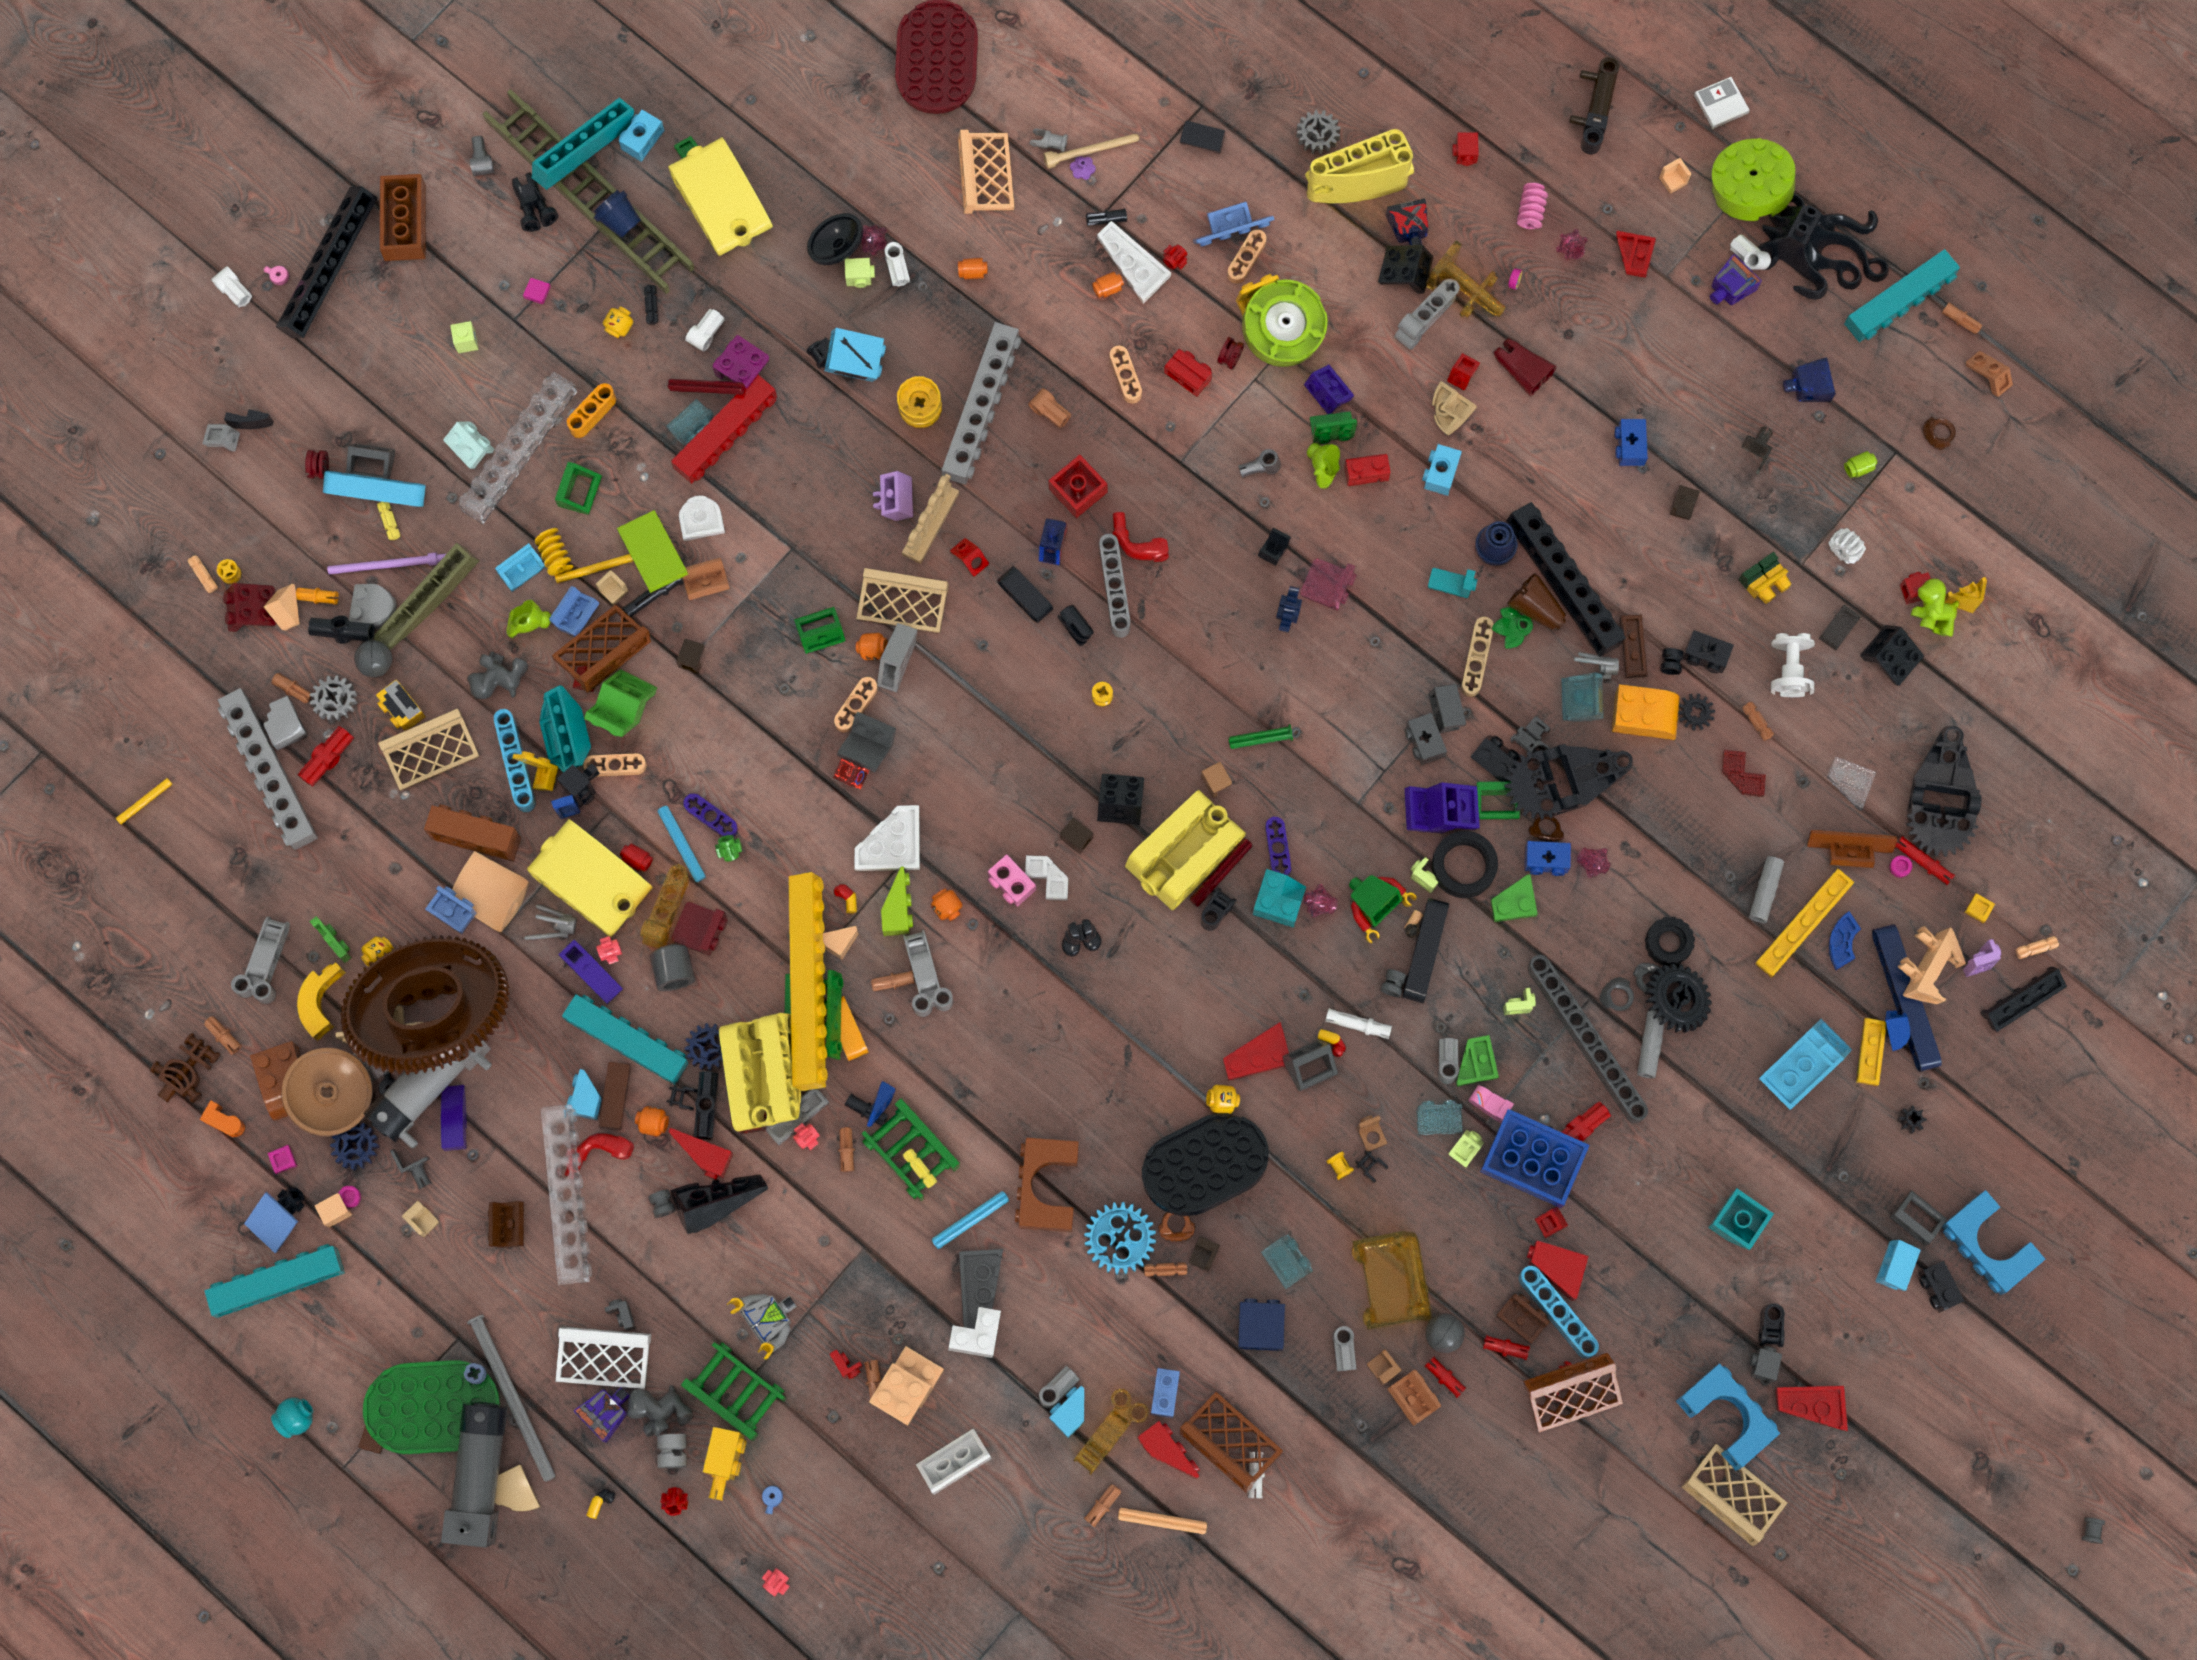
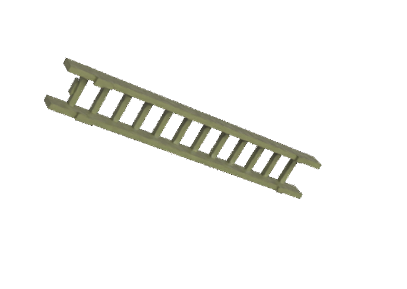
M510 89L507 94L509 99L519 108L516 113L511 115L501 125L487 111L482 115L484 120L532 166V162L536 160L534 156L552 140L557 144L563 138ZM526 114L533 123L518 137L514 138L508 131V128ZM539 127L548 136L529 152L520 143ZM587 161L553 185L665 294L669 293L670 289L668 284L660 277L678 260L690 272L695 269L693 262L634 206L633 208L641 219L639 223L645 230L628 245L600 221L597 222L593 218L595 215L590 209L607 194L611 196L617 190ZM581 167L589 176L570 192L562 183ZM595 180L603 189L584 205L576 196ZM651 234L659 243L640 259L632 250ZM665 247L673 257L654 272L647 262Z

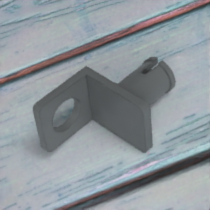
M390 1150L400 1172H411L418 1189L432 1183L423 1168L424 1162L430 1160L429 1156L404 1167L396 1150Z

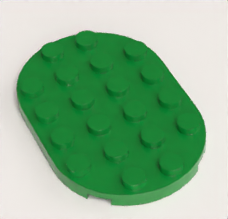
M450 1360L395 1365L383 1371L369 1386L363 1402L364 1423L370 1436L380 1446L394 1453L426 1454L457 1452L463 1403L488 1402L499 1404L500 1406L497 1387L488 1374L481 1384L476 1385L468 1382L464 1377V1371L466 1366L471 1363L466 1361ZM474 1368L470 1377L478 1379V1374L481 1371Z

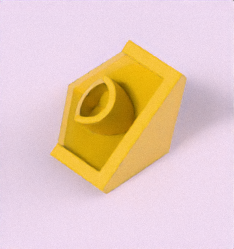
M1986 577L1981 578L1977 584L1972 582L1963 588L1960 587L1957 593L1952 594V592H1948L1945 595L1944 603L1952 604L1955 601H1959V609L1973 613L1984 600L1987 584Z

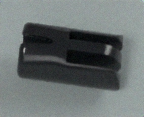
M1069 605L1060 612L1061 616L1058 614V619L1079 646H1083L1093 635L1094 630L1074 605Z

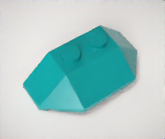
M559 685L544 693L539 723L548 759L564 773L572 764L576 768L583 765L591 749V744L581 706L563 686Z

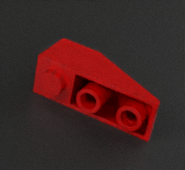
M1158 1421L1137 1437L1150 1457L1190 1477L1199 1478L1197 1473L1200 1471L1199 1467L1193 1460L1188 1461L1184 1455L1187 1451L1179 1441L1174 1442L1170 1436L1173 1432L1166 1423L1161 1424Z

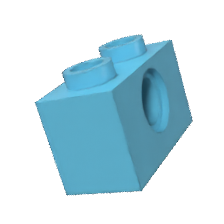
M641 110L638 115L636 114L632 118L628 129L620 134L619 144L621 150L642 162L665 131L662 121ZM638 133H644L640 137L636 136Z
M1440 444L1437 445L1436 451L1431 450L1428 462L1432 464L1430 470L1425 469L1422 481L1426 482L1424 489L1448 496L1462 451ZM1436 467H1444L1446 471L1439 472Z

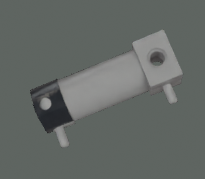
M482 1040L483 1046L479 1047L476 1045L474 1047L475 1053L469 1051L466 1059L460 1062L452 1061L451 1066L446 1063L444 1064V1069L438 1066L433 1072L431 1068H428L426 1073L422 1069L416 1075L415 1072H410L407 1075L404 1071L363 1114L385 1137L388 1136L395 1143L401 1138L409 1147L415 1148L418 1142L407 1132L414 1125V1121L465 1067L471 1071L478 1063L485 1070L490 1069L492 1064L484 1056L491 1048Z

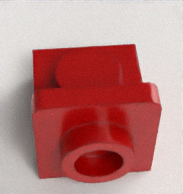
M1462 353L1452 367L1447 381L1462 390H1466L1470 379L1479 368L1480 362Z
M836 1349L829 1354L844 1379L847 1377L852 1379L861 1373L860 1369L863 1368L861 1362L848 1368L847 1365L850 1362L844 1352L839 1354Z

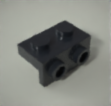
M1489 735L1471 755V758L1500 782H1506L1505 776L1512 775L1508 768L1516 769L1513 761L1522 762L1520 754L1513 749L1509 750L1505 747L1503 740L1498 736Z

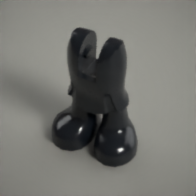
M529 172L525 174L528 184L521 185L518 177L512 179V186L520 202V209L524 213V217L520 221L521 227L524 231L534 232L538 231L541 225L533 209L537 208L544 227L552 225L559 215L555 208L547 207L546 199L542 196L538 183L532 179V173Z

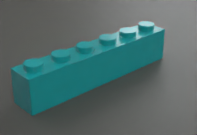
M620 97L533 161L532 179L548 190L617 138L624 130H627L634 117V109Z
M1944 249L1850 314L1844 325L1859 343L1865 338L1870 340L1877 334L1878 329L1881 327L1883 329L1887 328L1893 323L1894 318L1897 316L1901 318L1907 314L1911 306H1919L1924 302L1927 295L1931 294L1933 296L1942 288L1943 284L1952 283L1958 277L1956 274L1960 266Z
M575 994L562 1015L565 1021L671 1084H677L689 1065L684 1053L677 1049L674 1052L666 1048L668 1044L659 1038L655 1041L649 1038V1033L640 1027L637 1030L630 1026L631 1022L620 1016L617 1019L611 1015L613 1012L602 1005L598 1008L593 1005L594 1000L583 994L580 997Z
M330 1244L322 1245L317 1248L316 1252L310 1254L309 1252H302L296 1255V1259L290 1261L287 1259L279 1260L274 1263L275 1266L267 1269L265 1266L253 1270V1274L247 1276L240 1274L232 1277L230 1282L223 1283L221 1281L211 1284L210 1289L204 1290L211 1316L219 1318L345 1274L338 1248L330 1246Z

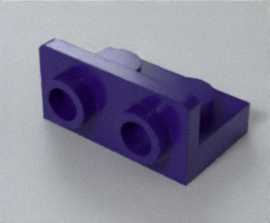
M1330 365L1312 372L1304 384L1327 414H1333L1337 407L1351 401L1354 397V394Z

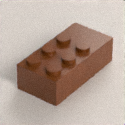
M421 174L380 176V252L384 261L426 259V185Z
M439 804V807L431 806L424 831L432 840L514 862L521 841V836L514 827L492 822L493 819L487 816L474 817L472 813L465 810L455 812L446 805Z

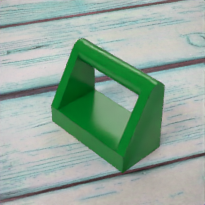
M567 462L555 497L557 506L589 515L602 475L578 464ZM577 475L592 479L583 506L569 500Z
M835 607L794 619L805 654L846 641ZM830 616L834 618V623L806 632L802 631V625Z
M1511 782L1476 783L1479 820L1520 818V810L1518 812L1515 810L1518 803L1514 804V811H1481V796L1506 795L1511 789L1505 788L1504 785Z

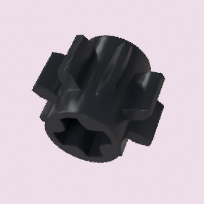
M1913 1105L1909 1108V1112L1906 1109H1902L1901 1113L1904 1116L1897 1119L1902 1124L1901 1130L1908 1129L1910 1134L1914 1133L1915 1128L1921 1131L1923 1129L1921 1123L1927 1121L1921 1114L1923 1110L1917 1111ZM1911 1116L1913 1120H1916V1122L1912 1124V1121L1908 1120V1117Z
M289 1186L286 1190L282 1189L277 1195L279 1198L277 1202L291 1215L296 1211L300 1212L305 1206L302 1203L305 1197L298 1188H291Z

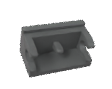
M1457 684L1434 687L1428 695L1440 734L1460 729L1459 727L1465 726L1466 720Z

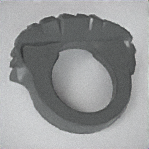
M1640 963L1633 972L1639 989L1643 992L1652 989L1646 987L1642 977L1647 975V973L1654 974V971L1661 967L1650 963Z
M1622 977L1612 979L1602 989L1600 1003L1606 1008L1616 1011L1628 1009L1634 1000V993L1629 986L1630 981ZM1614 988L1622 989L1627 993L1628 1001L1624 1006H1617L1613 1003L1610 993Z

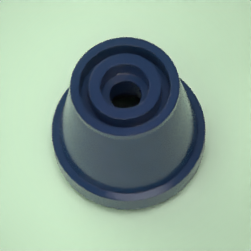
M617 190L595 209L594 213L596 215L593 217L620 238L641 221L627 198L628 194L624 190L622 192Z
M1496 521L1484 527L1478 533L1475 541V550L1479 558L1493 566L1504 565L1511 561L1518 547L1517 538L1512 527L1502 521ZM1500 535L1503 539L1500 541L1496 540L1495 536Z

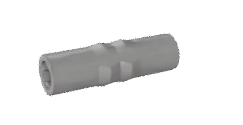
M1772 856L1766 857L1749 918L1753 921L1766 923L1784 865L1782 859Z
M1654 1010L1647 1012L1645 1030L1642 1037L1637 1075L1644 1078L1656 1077L1663 1040L1664 1024L1659 1025L1662 1017L1653 1019L1657 1013Z

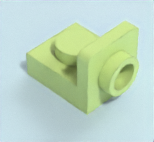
M1425 857L1422 862L1417 860L1411 868V871H1413L1411 879L1429 893H1432L1438 881L1434 874L1429 871H1423L1429 860Z
M1525 988L1523 991L1524 1001H1521V998H1513L1505 1003L1503 1006L1504 1015L1524 1014L1532 1011L1536 1002L1535 995L1531 993L1530 988Z
M1466 1130L1449 1152V1155L1467 1167L1484 1144L1481 1140L1482 1137L1475 1131L1470 1132Z

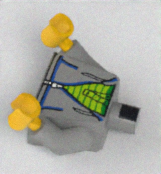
M753 1294L742 1298H733L727 1303V1305L734 1304L736 1307L730 1313L735 1314L739 1311L762 1344L758 1349V1353L761 1350L767 1352L764 1357L765 1360L770 1357L772 1352L785 1344L791 1324L786 1314L797 1307L790 1296L778 1303L773 1296Z

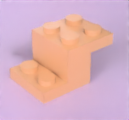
M905 1346L896 1363H892L869 1403L908 1426L918 1408H922L944 1369Z

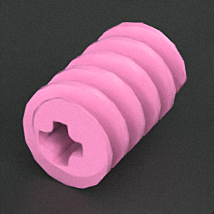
M1527 183L1524 185V192L1520 201L1521 207H1519V214L1517 216L1518 226L1526 229H1539L1542 227L1540 221L1544 218L1542 214L1545 212V208L1543 206L1546 205L1545 199L1548 197L1547 192L1543 191L1545 190L1543 185L1539 183Z

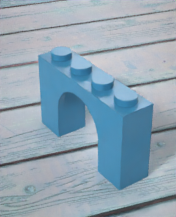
M1985 1190L1947 1220L1942 1228L1944 1229V1235L1958 1245L1960 1254L1971 1260L1974 1264V1270L1979 1275H1984L1989 1281V1287L1995 1293L2002 1295L2007 1293L2046 1259L2031 1242L2025 1244L2007 1260H1994L1982 1252L1977 1241L1978 1229L1988 1217L2000 1208L1997 1202Z
M1721 1364L1713 1367L1676 1400L1677 1404L1690 1418L1697 1415L1713 1400H1726L1737 1407L1743 1419L1742 1432L1721 1453L1735 1471L1743 1468L1780 1434L1775 1422L1762 1413L1761 1406L1748 1397L1746 1389L1741 1384H1737L1732 1378L1729 1369Z

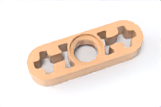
M1251 231L1230 264L1227 276L1232 283L1239 284L1245 280L1264 249L1266 234L1263 231ZM1260 237V242L1258 241L1255 248H1252L1254 239ZM1249 252L1253 258L1250 261H1245L1241 258V255ZM1240 264L1242 266L1240 275L1234 276L1233 273L1238 270Z
M1115 346L1110 351V362L1125 401L1132 404L1137 403L1142 397V388L1129 353L1125 347ZM1116 353H1119L1120 355H1123V356H1122V362H1123L1122 365H1120V361H1119L1118 357H1116ZM1123 370H1128L1132 376L1129 379H1123L1120 373ZM1131 383L1133 391L1136 392V396L1132 397V395L1129 394L1128 385Z
M862 678L836 714L834 723L840 732L852 730L854 721L852 715H856L857 712L863 714L876 695L878 687L873 678ZM869 683H871L872 690H867L865 692L864 696L865 698H867L865 700L861 696L864 692L863 685H869ZM855 699L862 702V706L858 710L850 707V703ZM847 709L851 713L848 717L849 724L841 726L840 719L844 720L847 717L848 713L845 711Z
M637 753L591 755L583 763L584 770H586L593 761L597 765H603L602 761L605 760L606 771H603L602 766L596 767L600 772L598 776L639 775L647 767L644 757ZM627 759L628 764H633L638 759L642 765H638L637 769L633 765H627L628 769L625 770L624 760ZM619 760L621 762L620 768L618 770H611L609 768L611 761Z

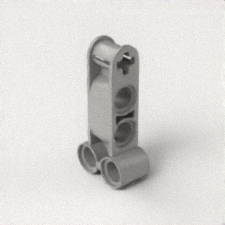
M1454 279L1444 280L1412 314L1408 313L1398 325L1399 330L1394 338L1409 350H1412L1418 344L1422 335L1454 303L1456 294L1459 291L1458 282Z
M269 916L266 917L245 975H237L231 981V988L238 996L249 998L253 995L262 1004H269L274 1001L276 991L270 983L289 933V922L282 923L272 920ZM247 982V988L243 991H239V986L242 983ZM268 988L267 995L260 997V991Z
M922 929V932L909 936L904 934L905 945L919 992L912 1000L915 1014L920 1017H926L932 1012V1007H936L940 1011L949 1010L953 1006V996L950 990L940 988L924 929ZM941 995L949 997V1001L945 1004H940L937 1000ZM926 1001L928 1003L927 1008L924 1010L918 1009L916 1007L918 1002Z

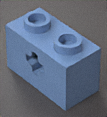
M1157 1369L1151 1415L1173 1418L1180 1371Z

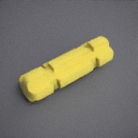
M381 501L377 504L379 513H382L380 516L385 530H388L386 532L388 539L397 540L400 538V532L398 528L396 529L397 524L393 512L390 511L389 502Z
M913 1149L907 1150L903 1154L904 1159L908 1163L910 1162L911 1168L920 1179H923L926 1187L930 1188L937 1182L933 1174H930L929 1169L922 1160L917 1158V1154Z

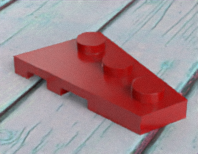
M1281 1022L1223 1058L1228 1081L1285 1067L1282 1056L1288 1054L1289 1051Z
M1844 1386L1775 1388L1777 1411L1845 1432L1848 1431Z

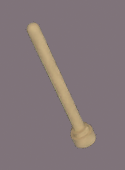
M1132 134L1058 154L1052 151L1043 153L1047 169L1054 168L1060 161L1137 142L1139 136Z

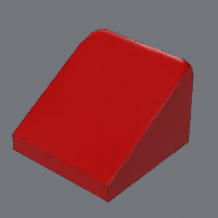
M1558 1207L1552 1208L1535 1218L1545 1238L1568 1226Z

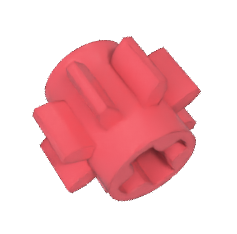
M610 936L600 939L601 945L596 946L601 961L607 960L609 964L619 961L617 956L621 955L622 951L618 940H611Z
M801 1123L794 1129L796 1135L793 1136V1139L802 1150L806 1147L811 1150L818 1145L816 1139L820 1135L810 1123L807 1126Z
M778 1568L773 1572L768 1569L762 1577L765 1581L762 1587L774 1597L778 1592L784 1595L790 1587L786 1584L789 1577Z

